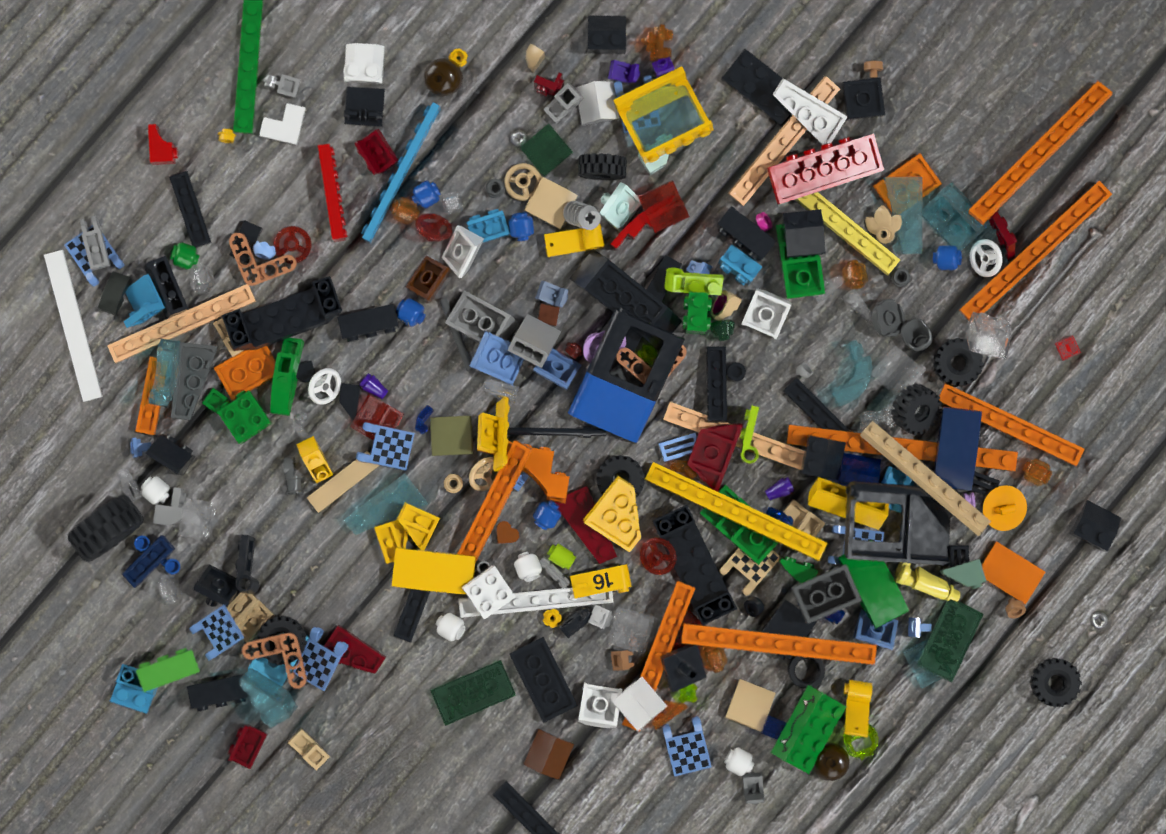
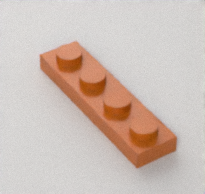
M156 357L149 358L135 432L150 435L156 434L170 360Z

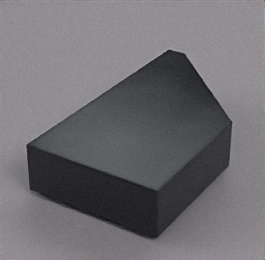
M341 383L339 403L352 420L356 421L361 386Z

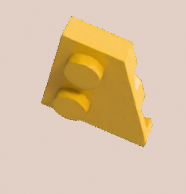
M405 502L397 517V521L418 548L425 550L440 518Z
M397 520L374 527L386 564L394 562L396 548L406 549L408 534Z

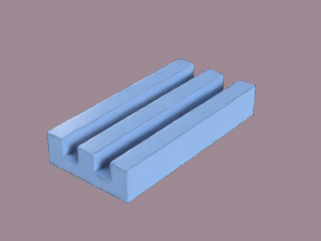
M696 433L659 443L664 462L690 455L692 450L669 457L666 456V453L693 446L697 439ZM690 438L694 440L693 442L664 449V446Z

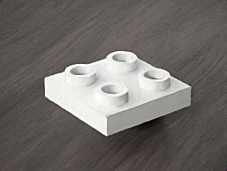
M494 565L462 587L483 619H486L515 598V595Z

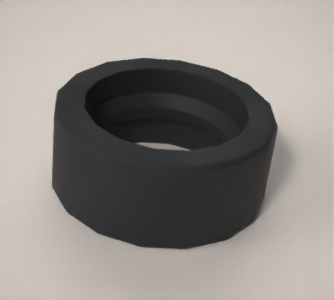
M794 656L788 665L789 678L800 688L806 689L808 685L814 688L822 682L825 676L824 663L819 658ZM803 659H810L817 665L818 673L812 681L803 682L796 676L795 667Z

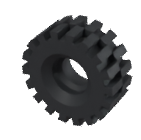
M603 153L580 155L578 176L585 179L606 181L625 179L627 158Z
M951 339L942 344L934 356L935 362L933 366L936 369L935 373L936 375L938 374L941 381L946 382L948 385L953 387L966 386L975 381L981 374V369L984 366V362H982L983 354H980V348L976 347L974 342H969L968 339ZM956 355H960L965 359L966 364L962 370H955L951 366V359Z
M917 383L913 384V387L908 385L907 390L902 389L900 391L902 393L901 396H896L897 402H893L892 406L895 409L891 410V414L894 415L892 419L897 426L913 435H917V433L921 435L923 430L927 432L930 430L929 426L933 427L935 425V419H939L940 416L937 414L941 413L939 406L942 403L937 393L924 385H918Z
M624 455L607 459L597 473V486L602 495L613 483V477L616 473L623 472L628 476V482L634 486L635 498H637L642 492L645 483L642 467L636 460Z
M278 616L269 619L261 626L257 635L258 640L273 637L279 633H293L298 638L301 654L304 652L305 645L307 644L306 632H304L303 626L296 619L294 620L288 616ZM290 639L288 644L290 650H286V654L297 652V648L292 649L294 639ZM269 640L265 643L267 651L272 652L275 650L276 645L273 641ZM259 642V643H258V645H259L258 650H259L262 654H264L263 651H262V649H261V642ZM282 653L263 657L268 662L275 663L276 665L285 664ZM291 655L288 658V663L294 662L298 657Z
M1058 658L1046 659L1033 670L1034 674L1031 676L1032 684L1030 685L1034 691V696L1040 702L1051 707H1064V705L1071 704L1072 700L1077 699V694L1081 691L1079 689L1080 685H1082V681L1079 678L1081 675L1070 662ZM1053 675H1059L1063 680V686L1059 690H1053L1049 687L1048 681Z

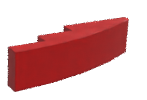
M671 194L640 213L619 233L610 246L617 251L627 236L634 240L645 225L652 229L672 203L675 196Z

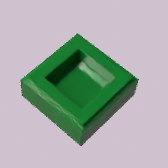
M212 388L202 404L218 414L217 412L221 410L220 406L227 402L229 398L215 388Z

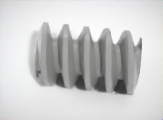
M578 201L568 202L563 211V216L569 224L586 230L595 229L601 221V215L595 207Z

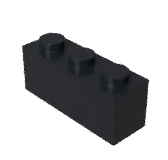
M732 206L717 223L719 228L717 231L724 237L730 236L734 240L733 244L738 248L742 249L744 247L749 251L748 255L755 261L758 259L762 261L777 242Z
M163 256L148 262L144 268L165 306L162 310L165 318L169 319L186 311L188 306L167 257Z
M394 304L337 316L342 339L347 340L348 343L358 341V337L366 336V338L376 337L377 333L383 331L385 334L394 333L397 328H400Z
M246 674L187 686L191 709L197 708V712L208 710L209 705L215 704L216 708L227 706L228 701L234 700L235 704L246 702V698L250 697Z

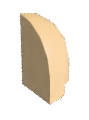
M529 44L526 50V61L528 67L534 73L544 60L545 53L535 45Z

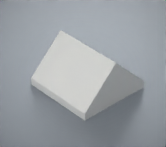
M593 81L576 87V90L583 97L582 101L578 104L582 125L619 120V114L613 101L616 99L613 81Z
M457 225L443 253L442 259L458 278H462L468 272L484 238Z
M643 677L634 682L613 701L637 731L667 707Z

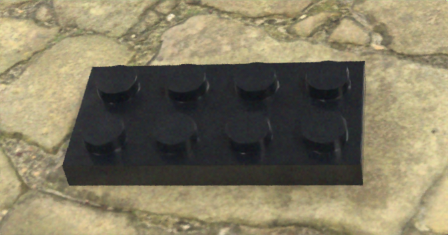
M744 49L722 76L721 80L781 126L791 114L773 95L782 77L747 49Z
M544 636L509 653L543 723L578 706Z

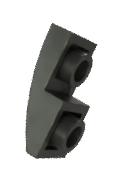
M113 271L101 296L98 310L116 316L124 301L123 295L131 283V278Z

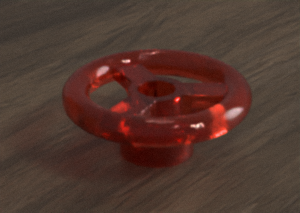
M432 213L423 214L415 222L417 231L428 241H443L452 235L453 229L450 222L440 215ZM434 219L437 220V222L429 223L423 220ZM445 225L447 232L441 235L439 229Z
M297 226L283 228L274 239L275 252L278 258L284 256L288 251L294 252L297 250L303 253L296 258L297 263H300L308 257L311 251L312 243L309 234ZM289 232V236L284 240V247L280 249V239ZM295 232L304 237L306 248L299 245ZM294 241L295 246L290 248L289 243ZM285 258V263L293 264L292 260Z
M651 538L640 549V561L648 572L655 575H664L669 573L675 566L676 552L667 540ZM655 543L664 545L669 550L670 555L659 551ZM650 546L651 552L647 555L646 560V550ZM663 561H670L669 565L664 569L654 568Z

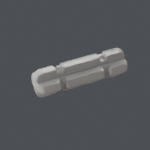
M544 556L539 561L541 567L545 568V571L555 581H558V584L563 589L570 584V581L562 576L563 574L553 563L551 564L547 557Z

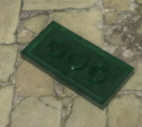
M951 599L946 601L917 666L950 683L953 682L984 614L960 601L955 602Z
M502 660L430 690L445 726L516 696Z

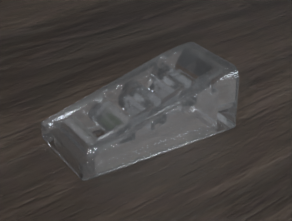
M459 191L441 195L446 214L458 213L464 210Z
M856 289L841 297L842 301L870 324L873 323L872 313Z

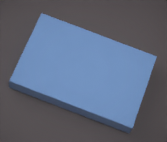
M485 331L470 367L513 385L524 359L508 351L511 342Z

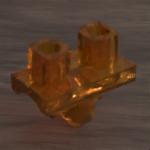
M659 24V26L653 27V32H648L647 38H642L641 43L646 45V51L651 52L650 61L656 62L662 58H671V48L663 47L664 41H672L673 31L665 28V25Z

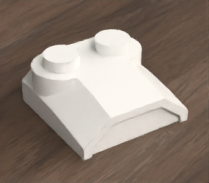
M361 43L346 44L344 82L383 84L384 46Z
M756 289L741 325L751 327L777 339L792 303L765 290Z
M584 683L578 722L589 726L617 728L619 709L613 701L622 693V689Z

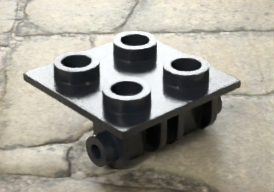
M347 86L344 124L382 127L385 89Z

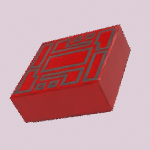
M1073 336L1055 343L1062 361L1081 353Z

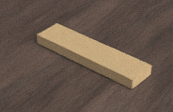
M356 459L308 496L307 499L316 511L320 513L378 468L379 465L361 462Z

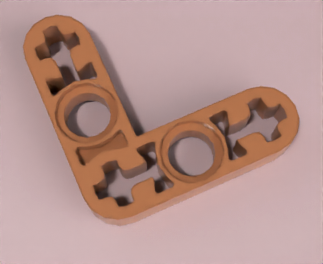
M234 233L229 239L230 247L245 283L250 286L291 272L297 266L296 258L289 254L257 265L247 237L243 233ZM235 236L243 238L241 246L242 248L247 247V250L237 254L236 250H240L238 244L234 245L233 243L236 240ZM242 254L250 256L251 261L249 264L241 263L240 256ZM285 258L292 260L291 268L289 269L287 266L282 267L283 272L280 273L276 261H279L280 265L285 262ZM254 265L255 268H251V271L258 276L255 278L256 282L248 280L247 277L250 276L248 270L244 272L243 268ZM267 265L275 267L274 275L266 274L265 267Z
M682 345L681 355L677 356L669 375L685 358L687 351L684 345ZM621 347L615 357L616 361L644 385L652 368L633 351ZM621 352H628L627 357L630 360L636 358L634 361L631 362L629 368L627 367V365L629 364L627 360H620L622 357L620 355ZM637 363L643 365V371L640 374H636L633 370L634 365Z
M285 633L248 642L243 646L242 654L247 659H256L282 653L290 685L297 689L306 684V671L299 641L295 634ZM287 636H290V639H294L292 649L297 648V652L286 654V650H290L289 645L284 644ZM269 640L273 641L276 645L275 650L272 652L265 649V643ZM261 642V649L264 654H260V651L254 652V656L246 653L249 645H252V648L259 647L258 643ZM291 655H296L299 658L297 666H291L288 663V658ZM301 667L302 671H298V676L303 677V680L300 682L301 685H298L297 682L293 683V679L296 676L295 672L290 673V669Z

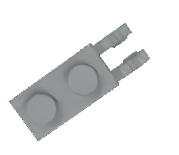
M96 215L91 217L94 227L92 231L88 230V224L85 219L80 220L83 232L81 234L92 271L111 266L102 230Z

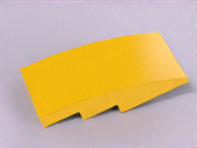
M396 548L392 586L466 594L462 587L474 579L476 556Z

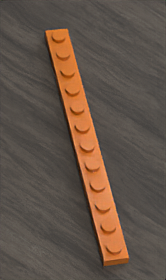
M788 425L787 444L806 446L808 435L846 442L844 451L882 455L860 436L861 433ZM892 437L918 460L935 462L938 448L937 442ZM978 447L976 467L1016 471L1018 452Z

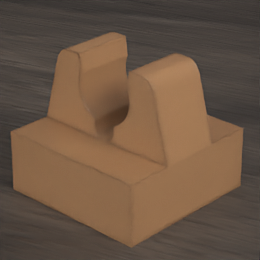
M627 650L611 651L613 671L629 670V668L633 667L634 663H629L628 656L633 655V652Z

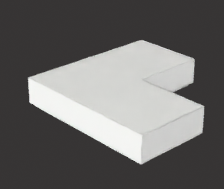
M287 103L283 121L264 117L259 136L297 145L306 108Z

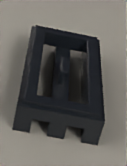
M976 471L974 472V476L992 482L994 486L973 479L974 484L993 490L1000 484V481ZM972 487L973 492L987 496L988 492Z
M969 545L949 546L950 567L954 566V550H957V565L961 564V549H964L965 563L969 562ZM950 579V584H959L956 581Z

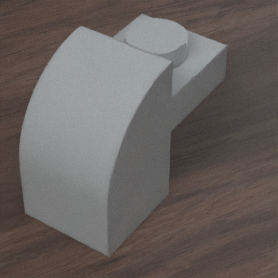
M567 83L554 96L555 99L543 110L558 124L582 101L583 97L570 83Z
M174 487L171 506L156 504L153 524L176 525L186 518L189 509L182 508V504L186 502L184 489Z

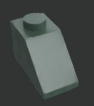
M980 559L940 570L942 575L965 587L971 586V589L982 587V583L986 582Z

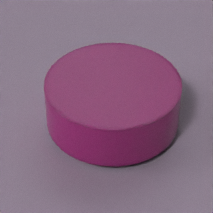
M765 212L756 215V221L760 229L764 232L772 229L771 219Z

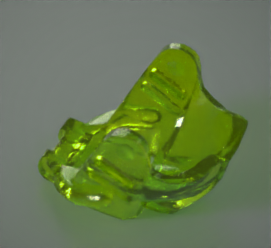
M870 724L868 725V736L872 746L858 752L854 750L851 742L862 736L843 734L848 754L855 758L860 757L861 760H864L867 756H873V751L877 748L879 739L876 729Z

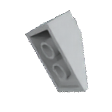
M464 290L445 324L480 344L485 331L507 340L517 321L506 312Z

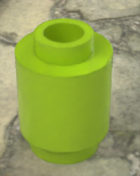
M559 543L556 546L553 544L547 552L549 555L548 560L562 569L566 568L569 570L576 559L572 551Z

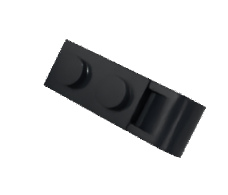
M241 535V540L238 542L239 556L235 563L237 570L236 587L241 592L254 594L259 589V581L251 577L256 538L249 535ZM249 580L250 586L246 589L245 584Z

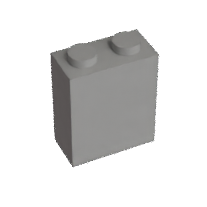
M527 314L516 332L508 351L542 368L561 331Z

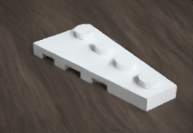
M782 78L773 93L822 145L832 143L847 119L845 114Z

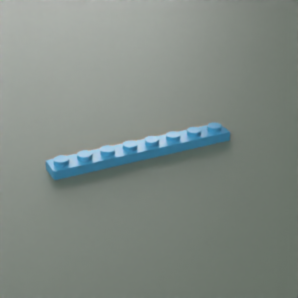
M432 103L431 107H426L423 116H425L423 122L418 123L414 131L416 133L414 139H410L405 148L408 150L405 157H400L397 163L399 168L396 174L392 173L388 180L390 185L387 191L383 190L379 198L381 202L378 208L374 207L370 215L372 217L370 224L366 223L361 232L363 234L362 238L365 241L371 243L441 109L439 105Z

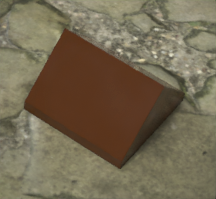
M426 255L406 285V288L431 303L451 273V270Z
M538 729L524 765L543 775L559 780L574 744Z

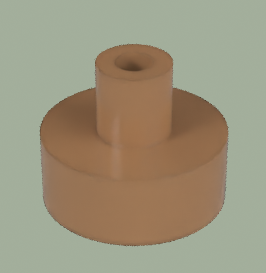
M864 62V71L870 72V78H878L877 72L883 71V62Z
M1015 598L1008 600L1009 604L1005 607L1009 618H1018L1026 612L1022 601L1015 600Z

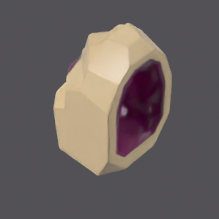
M723 290L713 303L711 309L712 317L715 320L721 321L725 317L731 316L733 311L738 309L742 299L727 290Z

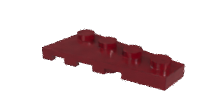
M587 486L567 494L565 503L555 502L559 505L558 510L599 564L617 557L610 539L583 521L595 505Z

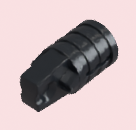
M584 606L571 614L565 621H562L558 627L569 639L588 623L592 613Z

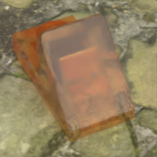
M662 699L667 705L665 708L667 712L663 713L661 711L653 718L654 721L651 723L657 730L688 708L687 705Z

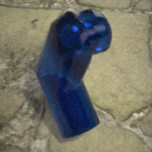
M429 405L425 406L416 419L415 430L419 431L422 435L428 430V426L424 424L425 421L434 412Z
M773 507L767 509L766 514L790 526L793 525L794 520L791 516H787L784 512Z

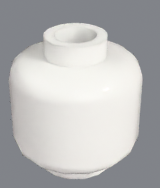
M157 476L149 477L141 486L142 496L153 505L159 502L163 504L170 496L168 494L169 485Z
M524 552L519 554L518 559L514 562V567L520 579L530 582L540 577L539 574L542 571V567L537 555Z
M447 613L444 616L441 615L436 621L437 633L449 641L459 640L465 632L464 621L452 613Z
M739 747L734 750L730 749L724 760L726 769L738 776H743L746 772L750 773L754 766L752 754Z

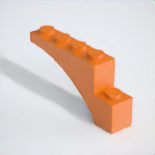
M508 441L506 455L508 454L513 442ZM524 444L533 450L523 471L544 491L547 496L546 500L565 503L570 476H566L562 472L551 474L554 451H551L548 447L537 449L532 448L529 444Z

